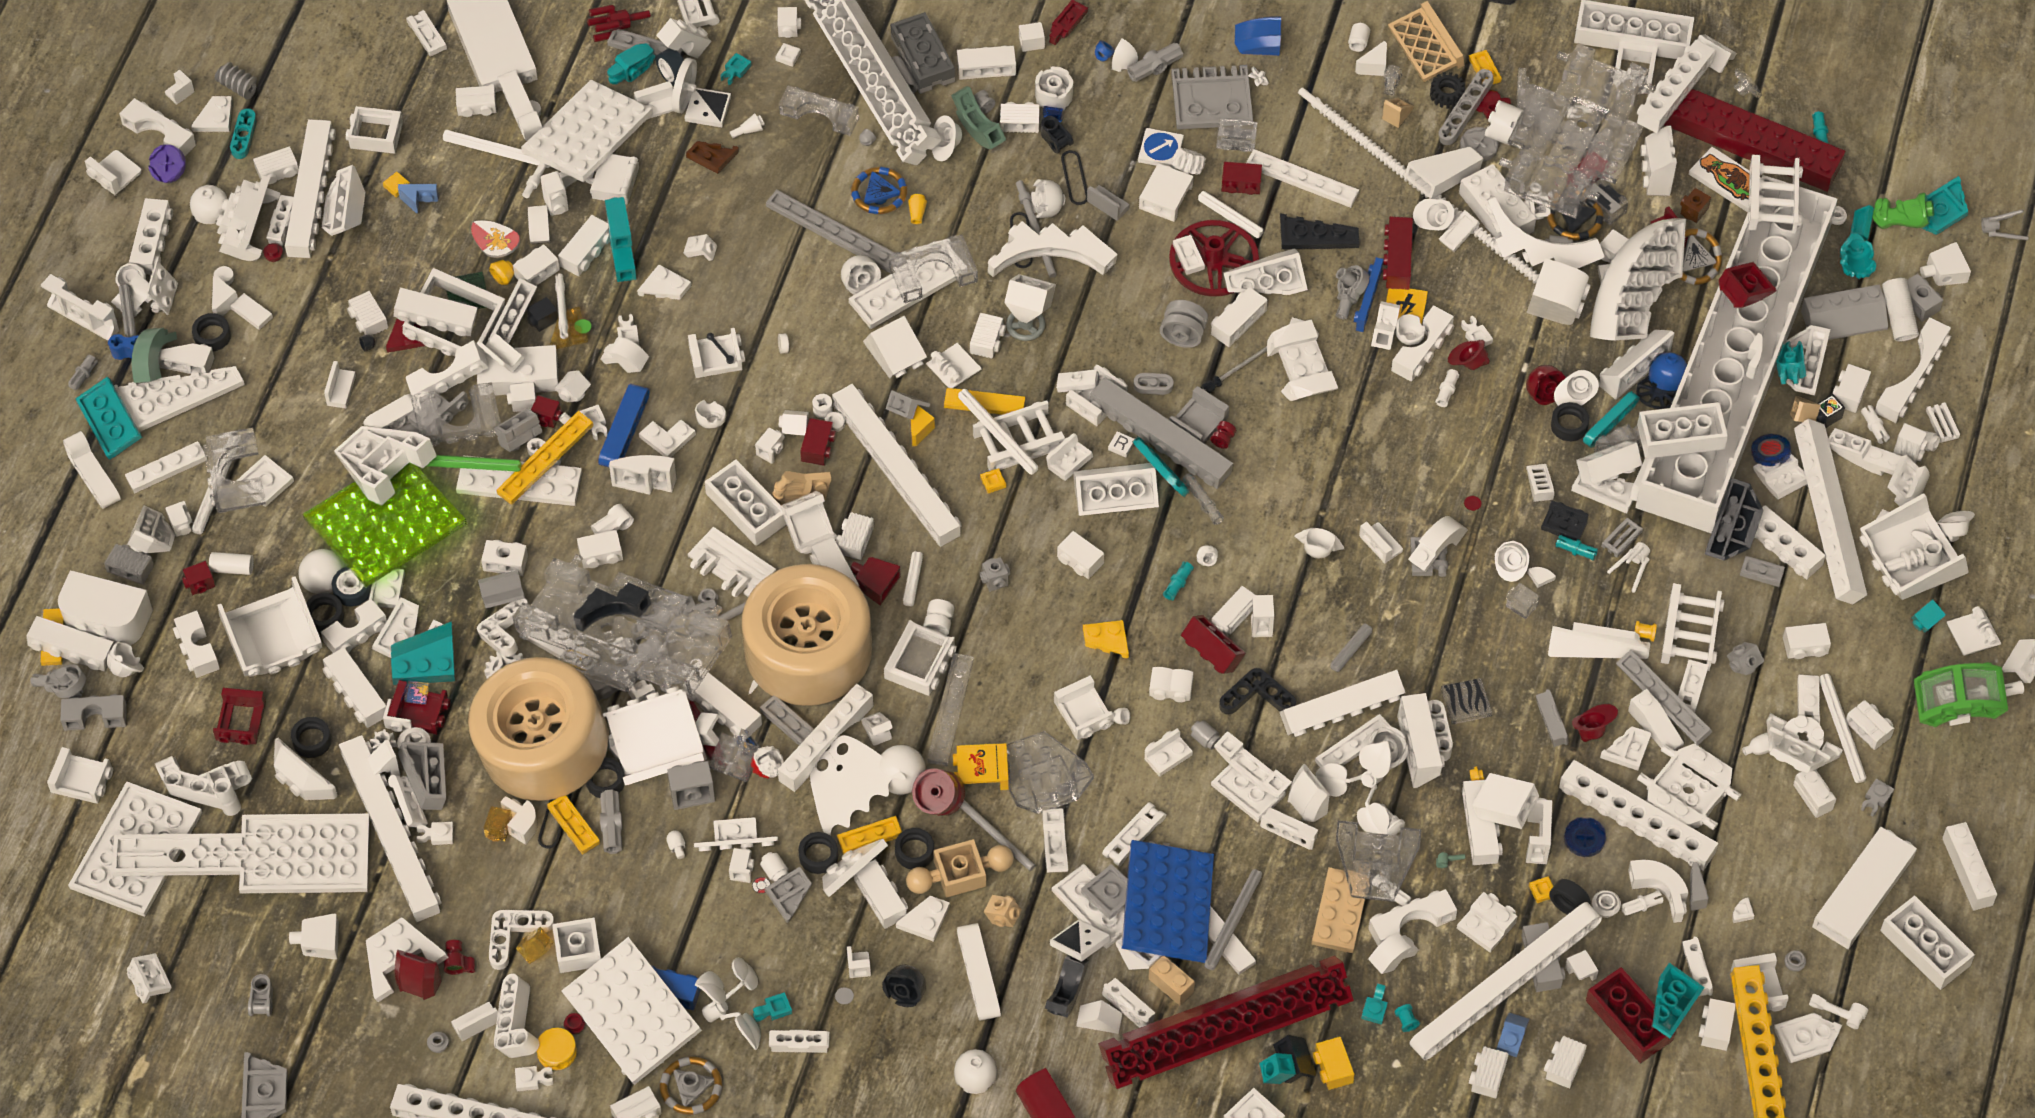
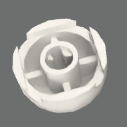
M1037 180L1033 185L1037 186L1036 190L1031 192V205L1034 213H1037L1036 218L1053 217L1058 214L1065 204V195L1060 186L1054 181Z
M205 185L196 189L190 199V209L195 219L203 224L216 223L219 214L223 215L224 213L221 207L224 199H227L225 192L214 185Z
M853 256L843 264L841 269V280L845 288L854 295L881 279L879 267L868 256Z
M977 1049L968 1050L961 1054L954 1068V1077L957 1085L959 1084L967 1093L978 1094L987 1091L995 1083L997 1077L996 1064L991 1055Z

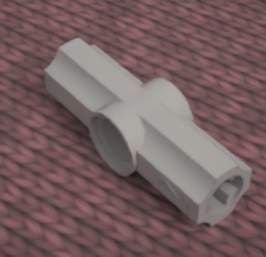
M1172 43L1159 51L1151 50L1147 52L1142 60L1127 67L1129 78L1133 82H1137L1152 73L1154 75L1161 74L1167 68V65L1183 57L1181 47L1178 43Z
M605 790L601 793L600 797L602 811L600 813L601 832H603L604 852L616 854L622 851V815L619 808V793L614 790Z

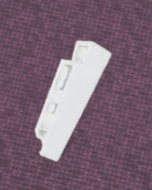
M1574 622L1573 630L1556 626L1552 627L1548 656L1622 658L1632 650L1640 659H1647L1649 657L1650 643L1640 641V635L1633 631Z

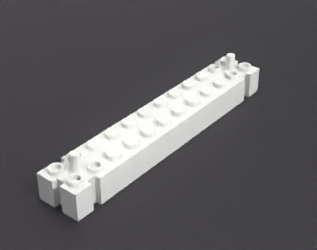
M805 0L808 7L815 10L813 12L814 17L891 144L899 147L896 152L902 162L918 165L927 156L926 150H932L941 141V138L934 128L929 127L931 124L929 118L857 1Z

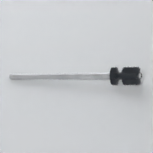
M1267 346L1221 377L1214 376L1212 380L1206 381L1202 384L1201 388L1211 393L1215 390L1216 386L1220 387L1222 385V380L1266 352Z

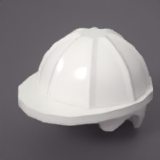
M1515 541L1503 543L1497 549L1495 554L1496 569L1504 580L1512 582L1524 576L1529 565L1530 556L1528 550L1521 543Z
M117 642L107 654L108 668L116 676L127 677L135 672H142L144 670V667L139 663L140 658H135L132 647L124 642Z

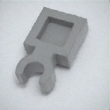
M1875 779L1865 795L1867 800L1863 802L1861 810L1864 811L1866 807H1871L1873 810L1870 816H1875L1878 805L1882 808L1885 806L1893 794L1894 788Z

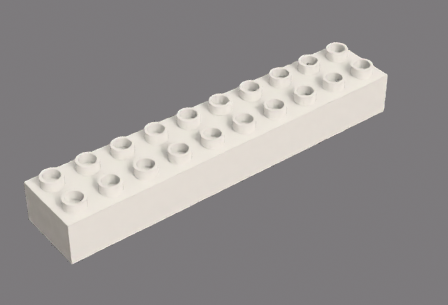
M1765 175L1761 178L1766 182L1787 183ZM1799 187L1798 214H1802L1801 226H1797L1795 234L1792 233L1791 223L1761 221V223L1757 224L1756 230H1748V211L1726 268L1754 262L1777 291L1752 305L1734 308L1731 301L1718 287L1671 405V408L1719 402L1728 435L1725 449L1650 458L1640 484L1635 508L1712 533L1729 481L1735 476L1776 370V360L1782 346L1787 341L1831 227L1837 198ZM1768 189L1759 191V195H1763L1766 198L1792 200V191ZM1767 205L1759 207V211L1765 214L1792 216V207ZM1760 333L1763 339L1762 354L1756 375L1751 379L1746 376L1748 365L1751 361L1747 356L1752 342L1757 334Z

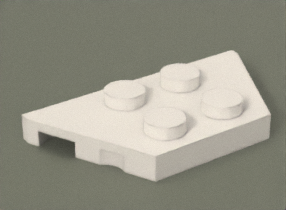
M884 839L853 851L850 850L842 856V860L838 864L831 865L826 870L827 873L822 877L823 890L826 895L830 897L888 845Z

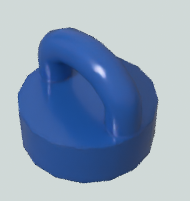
M1100 40L1096 45L1095 56L1100 61H1106L1114 54L1115 50L1107 42Z

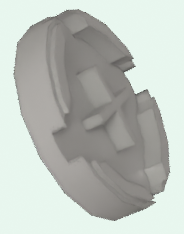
M1474 127L1468 129L1461 137L1460 149L1466 147L1473 148L1484 158L1483 162L1493 158L1498 150V141L1484 136L1486 128Z

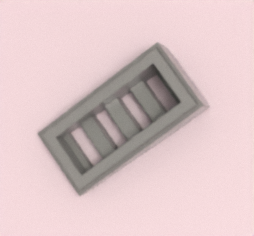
M1693 862L1690 871L1691 911L1706 908L1709 899L1697 862Z

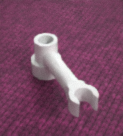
M1816 994L1812 995L1809 1003L1811 1007L1824 1009L1847 1019L1846 1024L1853 1029L1859 1028L1862 1019H1865L1868 1013V1009L1859 1003H1853L1848 1011L1827 1002Z

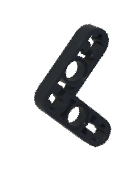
M1260 668L1250 670L1223 694L1219 701L1221 712L1228 715L1235 713L1256 693L1261 695L1279 712L1296 706V698ZM1253 677H1261L1260 681L1257 679L1253 682ZM1243 687L1248 690V693L1240 695L1237 690ZM1272 687L1278 692L1275 695H1269L1266 690ZM1232 701V706H1225V702L1230 703ZM1283 701H1284L1285 703L1291 702V703H1290V706H1289V705L1283 706Z

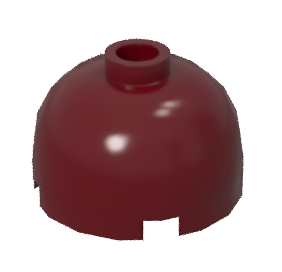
M1540 365L1532 370L1526 380L1528 394L1540 405L1551 404L1555 402L1553 398L1556 387L1566 377L1559 369L1552 365Z

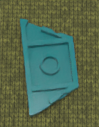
M1959 176L1927 195L1928 201L1933 202L1934 216L1930 217V224L1922 229L1937 235L1968 216V208L1965 203L1964 191H1962L1961 178Z

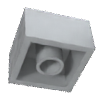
M696 761L690 765H676L667 769L674 810L715 802L713 781L708 761Z

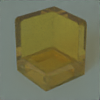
M539 927L522 938L516 949L531 964L546 954L554 942Z

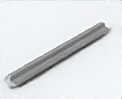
M1257 869L1251 871L1205 961V968L1209 970L1216 968L1262 878L1261 871Z

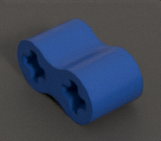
M115 334L111 336L108 340V345L112 357L117 360L132 358L134 344L138 335L124 337L120 334Z

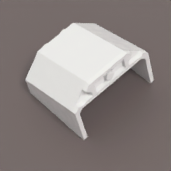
M1925 494L1912 499L1860 528L1862 536L1859 538L1865 548L1868 547L1874 559L1871 561L1876 571L1880 570L1884 575L1881 578L1886 587L1890 586L1893 593L1902 600L1969 573L1966 557L1964 554L1959 556L1956 554L1931 515ZM1913 531L1926 533L1942 544V561L1936 566H1930L1926 563L1921 566L1918 563V567L1914 568L1911 566L1910 571L1902 568L1888 573L1884 566L1885 561L1900 557V552L1905 551L1909 554V550L1916 552V548L1922 547V544L1911 536Z
M296 576L292 577L293 587L289 590L243 607L225 612L222 604L217 605L219 616L244 676L252 677L267 673H278L281 671V668L288 665L289 667L299 665L300 661L317 653L322 648L321 639Z

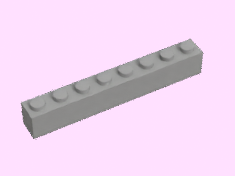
M1106 377L1090 393V403L1102 410L1109 419L1117 421L1127 431L1138 435L1145 443L1154 446L1158 452L1166 454L1173 462L1181 464L1191 474L1203 479L1207 485L1218 489L1232 473L1233 463Z

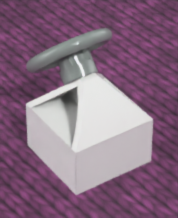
M1018 274L1009 281L1004 303L1012 312L1006 321L1007 330L1012 337L1021 341H1030L1038 338L1043 333L1045 319L1041 313L1051 307L1056 284ZM1016 317L1018 319V322L1012 323L1013 319ZM1036 317L1039 320L1038 330L1033 327V321ZM1022 328L1028 330L1031 334L1021 335L1014 329Z

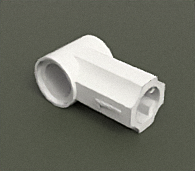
M616 504L609 510L607 516L591 525V529L594 534L613 530L623 531L632 525L634 518L622 504Z

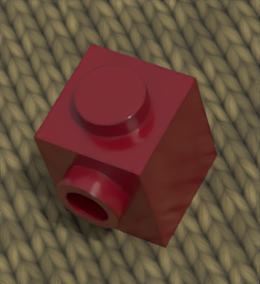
M538 395L531 408V411L536 413L540 426L554 428L557 421L560 422L559 418L563 414L559 401Z
M206 561L183 569L185 577L182 578L185 589H190L192 596L204 593L215 587Z

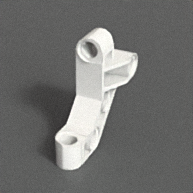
M173 756L155 763L170 795L222 809L227 816L236 815L240 811L241 804L235 790L249 784L252 779L245 761H233L199 776L181 771L176 758Z

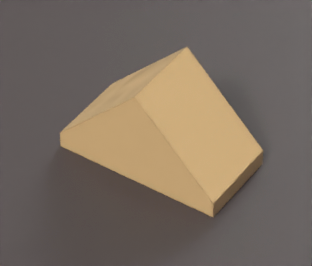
M1399 98L1387 99L1384 102L1382 119L1399 128L1414 106Z
M1795 396L1790 415L1794 421L1804 422L1807 419L1816 421L1821 405Z

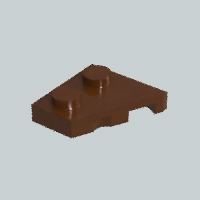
M697 141L686 152V158L719 174L739 153V147L733 146L732 149L722 148L721 144Z

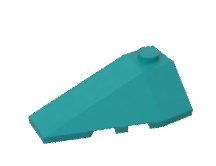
M1669 963L1659 976L1652 1026L1670 1039L1705 987Z

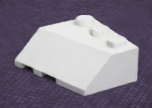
M1666 126L1660 129L1658 133L1654 132L1645 137L1644 145H1641L1640 153L1641 156H1644L1642 172H1645L1643 188H1646L1647 195L1670 196L1677 160L1674 158L1675 148L1673 147L1671 126Z

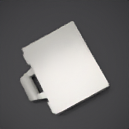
M611 154L595 170L597 171L595 178H593V172L585 180L587 183L592 184L590 189L592 199L605 201L613 197H624L625 204L628 205L639 170L638 158Z

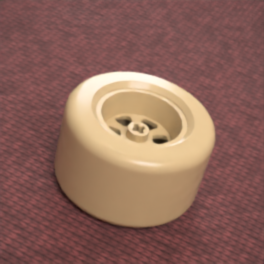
M799 564L788 566L771 573L760 581L746 600L742 613L745 661L751 676L766 693L771 696L774 695L786 703L813 706L825 704L844 696L856 683L858 684L862 680L872 656L871 615L863 592L848 576L833 568L822 565ZM816 617H819L822 621H817ZM822 631L834 632L832 638L828 641L823 640L819 636ZM794 636L798 642L795 646H791L783 640ZM814 642L816 644V647L804 648L806 643Z
M533 657L521 659L500 668L480 686L470 706L468 718L470 737L488 775L502 790L517 798L530 801H546L568 795L586 784L598 771L605 758L609 742L608 725L606 718L603 717V711L592 686L580 671L561 660ZM561 723L562 725L554 734L549 731L552 724ZM525 732L527 734L525 741L517 743L514 740L515 735ZM545 737V740L534 743L535 738Z

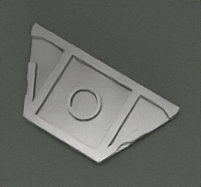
M244 1052L241 1118H275L286 1112L288 1071L286 1068L273 1065L265 1059L260 1060L253 1057L250 1053Z

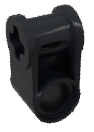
M1046 116L1042 119L1041 136L1054 153H1059L1060 149L1067 145H1073L1074 141L1071 134L1055 117Z

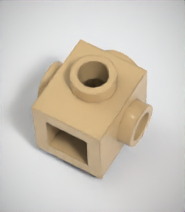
M992 895L984 910L991 923L999 927H1013L1021 912V908L1013 897Z

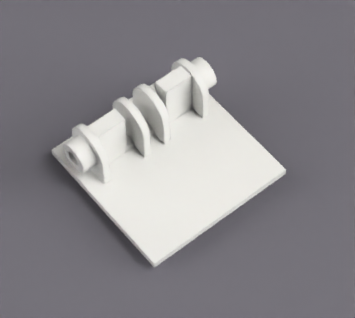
M158 261L155 262L146 293L153 300L151 303V310L158 313L159 310H163L166 315H169L178 282Z
M958 343L942 353L934 351L931 354L932 360L926 363L948 388L958 386L982 370Z
M1979 606L1972 609V614L1946 622L1963 656L2001 644L1985 611Z

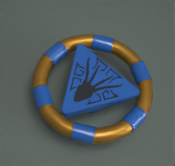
M874 167L861 172L855 178L851 187V195L855 204L860 209L872 214H886L897 210L903 204L907 196V185L904 178L898 172L890 168ZM878 174L894 178L898 182L900 190ZM868 176H871L863 202L858 188L860 183ZM899 196L891 205L885 207L867 205L870 203L881 205L887 199Z

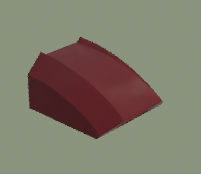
M1754 262L1726 268L1719 278L1720 291H1723L1734 308L1752 305L1777 291Z
M399 949L397 950L395 980L399 991L423 998V1000L435 996L442 982L437 962Z

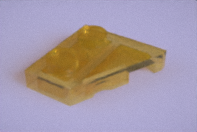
M579 307L566 309L568 321V338L566 337V339L560 337L558 316L550 345H556V350L588 343L587 333H581V327L575 325L578 320L582 319Z

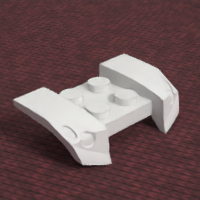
M1312 319L1284 326L1272 332L1267 341L1268 357L1279 352L1290 382L1286 384L1281 392L1290 401L1338 389L1332 371L1328 372L1317 344L1318 335Z

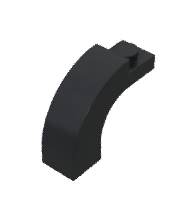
M1069 955L1066 956L1056 988L1046 1001L1045 1009H1048V1012L1064 1017L1070 1015L1080 992L1089 960L1084 959L1081 962Z

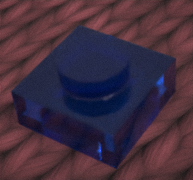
M1044 106L1043 118L1053 116L1058 121H1063L1064 114L1062 108Z

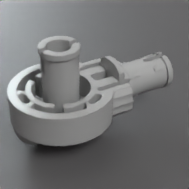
M1358 265L1351 266L1348 269L1340 268L1336 273V277L1339 279L1337 299L1340 300L1335 316L1342 320H1347L1351 306L1356 304L1369 283L1368 272Z
M70 664L58 670L53 669L47 674H33L30 680L33 687H45L47 692H54L59 698H80L82 696L81 693H83L82 688L86 682V676L77 665Z

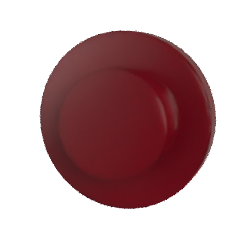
M271 243L264 248L263 254L268 261L277 262L281 259L283 250L279 244Z
M571 1013L564 1020V1028L571 1034H578L585 1028V1021L580 1014Z

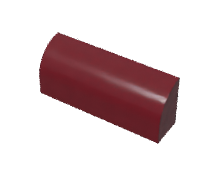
M1046 1068L1030 1075L1017 1086L1015 1092L1031 1118H1075Z

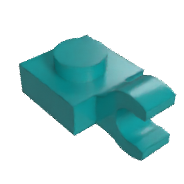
M1377 983L1374 998L1367 997L1361 1019L1382 1025L1388 1002L1382 1001L1386 985Z
M785 992L765 998V1005L753 1008V1017L756 1022H759L769 1015L771 1020H775L792 1014V1009Z

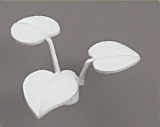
M1389 742L1373 743L1362 748L1359 760L1362 767L1367 769V771L1359 776L1346 779L1347 769L1337 763H1329L1320 767L1315 774L1316 778L1330 796H1341L1347 790V783L1362 780L1363 785L1371 787L1365 802L1366 807L1358 810L1357 820L1361 828L1368 834L1376 837H1387V830L1390 825L1389 812L1380 803H1372L1370 805V800L1377 789L1376 784L1383 780V777L1388 774L1391 767Z
M738 957L733 960L732 969L741 982L728 994L725 995L723 982L712 971L702 974L696 981L695 986L701 988L713 1000V1002L702 1008L705 1019L708 1022H713L718 1018L724 1020L736 1017L737 1027L754 1050H757L761 1034L756 1021L747 1013L742 1015L740 1012L726 1014L728 1006L725 1001L744 984L749 990H754L758 985V978L753 968L742 958Z

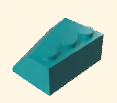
M452 621L391 644L393 685H397L399 680L406 681L407 684L455 681Z

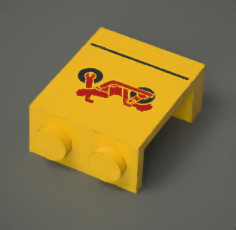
M1006 743L957 746V754H953V766H957L958 772L954 773L960 777L963 784L1000 782V790H1009Z

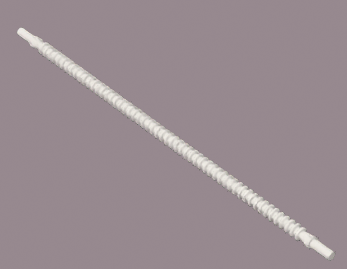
M1304 88L1299 90L1298 94L1310 102L1314 109L1320 110V114H1323L1328 120H1332L1333 124L1336 123V127H1339L1340 130L1344 129V133L1352 136L1353 140L1356 139V143L1360 142V146L1364 145V149L1372 152L1373 156L1376 155V159L1380 158V162L1388 165L1389 169L1392 168V171L1400 175L1401 178H1404L1405 182L1409 181L1405 177L1406 169L1404 165L1401 166V162L1393 159L1392 155L1389 156V153L1381 149L1380 146H1377L1375 142L1372 143V139L1368 140V136L1364 137V133L1356 130L1355 126L1352 127V123L1348 124V120H1344V117L1336 114L1335 110L1332 111V107L1328 108V104H1323L1320 98L1314 97ZM1441 194L1433 198L1446 201V198H1442ZM1454 208L1455 217L1458 218L1461 215L1462 211H1458V208ZM1478 225L1471 234L1479 237V241L1483 240V244L1487 243V247H1491V250L1494 251L1493 243H1496L1495 237L1491 238V234L1487 235V231H1483V228H1479ZM1516 254L1503 257L1504 261L1508 260V264L1512 263V267H1516L1517 271L1520 270L1521 274L1524 273V276L1529 277L1530 281L1533 280V284L1537 283L1540 274H1537L1536 270L1533 271V267L1529 268V264H1525L1524 260L1520 261L1521 258H1516Z

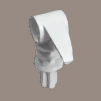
M1913 531L1911 536L1922 544V547L1916 548V552L1909 550V554L1905 551L1900 552V557L1885 561L1884 566L1888 573L1902 568L1910 571L1911 566L1916 568L1918 563L1921 566L1925 563L1930 566H1936L1942 561V544L1926 533Z

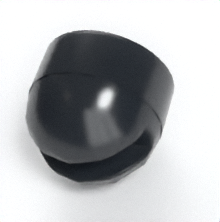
M363 335L359 337L363 351L374 348L375 338L373 336Z

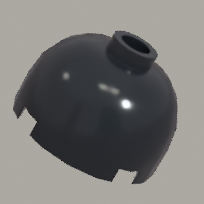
M902 964L892 968L887 973L882 982V988L889 999L892 997L897 1000L895 1004L902 1007H914L921 1001L925 993L926 981L923 974L917 968Z

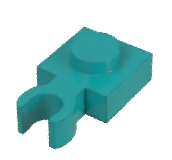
M735 53L725 64L726 71L721 73V81L728 77V85H731L735 76L741 78L752 66L751 61Z

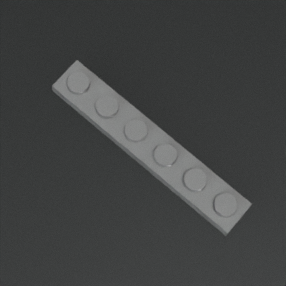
M1632 650L1616 663L1642 691L1647 689L1656 698L1667 716L1697 746L1712 733V730Z

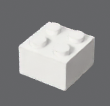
M595 918L552 924L560 973L589 969L601 959Z

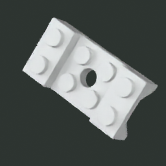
M52 274L41 284L42 288L52 293L47 304L50 309L106 340H109L111 336L119 332L114 309L108 303H102L97 300L92 305L87 300L83 301L73 292L68 291L67 282L63 278H57Z

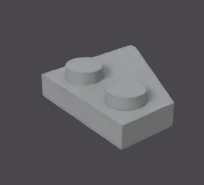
M798 867L767 886L764 891L786 923H788L812 883L802 868Z

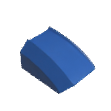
M1281 16L1259 17L1235 25V45L1241 54L1280 55Z

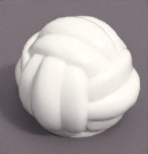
M1211 545L1200 547L1196 555L1197 562L1202 566L1214 565L1218 558L1217 549Z

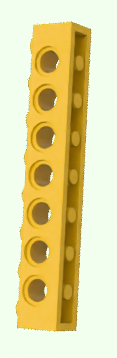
M1759 965L1734 967L1730 975L1754 1118H1770L1766 1114L1767 1110L1773 1111L1776 1118H1788L1784 1116L1783 1110L1786 1108L1785 1097L1781 1096L1780 1092L1782 1078L1781 1075L1777 1074L1776 1068L1779 1066V1060L1773 1050L1775 1037L1774 1034L1770 1033L1769 1027L1772 1025L1771 1014L1767 1013L1766 1009L1768 995L1763 991V985L1765 984L1764 973L1760 972ZM1750 986L1754 988L1755 993L1747 992L1745 987ZM1749 1007H1755L1759 1013H1751ZM1752 1028H1759L1762 1031V1034H1755ZM1756 1048L1763 1049L1766 1055H1759L1756 1052ZM1759 1069L1767 1070L1769 1076L1761 1075ZM1763 1090L1771 1091L1772 1097H1766L1763 1094Z

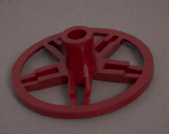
M1221 220L1200 221L1183 229L1174 240L1189 236L1190 232L1195 237L1193 238L1194 243L1208 270L1210 289L1191 283L1181 274L1185 271L1182 268L1181 262L1176 263V251L1172 243L1169 263L1172 273L1179 283L1188 290L1204 296L1217 297L1235 293L1228 292L1227 287L1221 288L1222 267L1235 269L1259 260L1258 249L1252 237L1239 226ZM1205 226L1229 228L1221 237L1213 235L1208 238L1195 229ZM1235 231L1236 234L1230 239V241L1228 242V244L1225 246V242L1229 239V237H1230V236L1233 234V232ZM1239 234L1250 245L1253 261L1228 253V249ZM1212 271H1218V289L1213 287Z

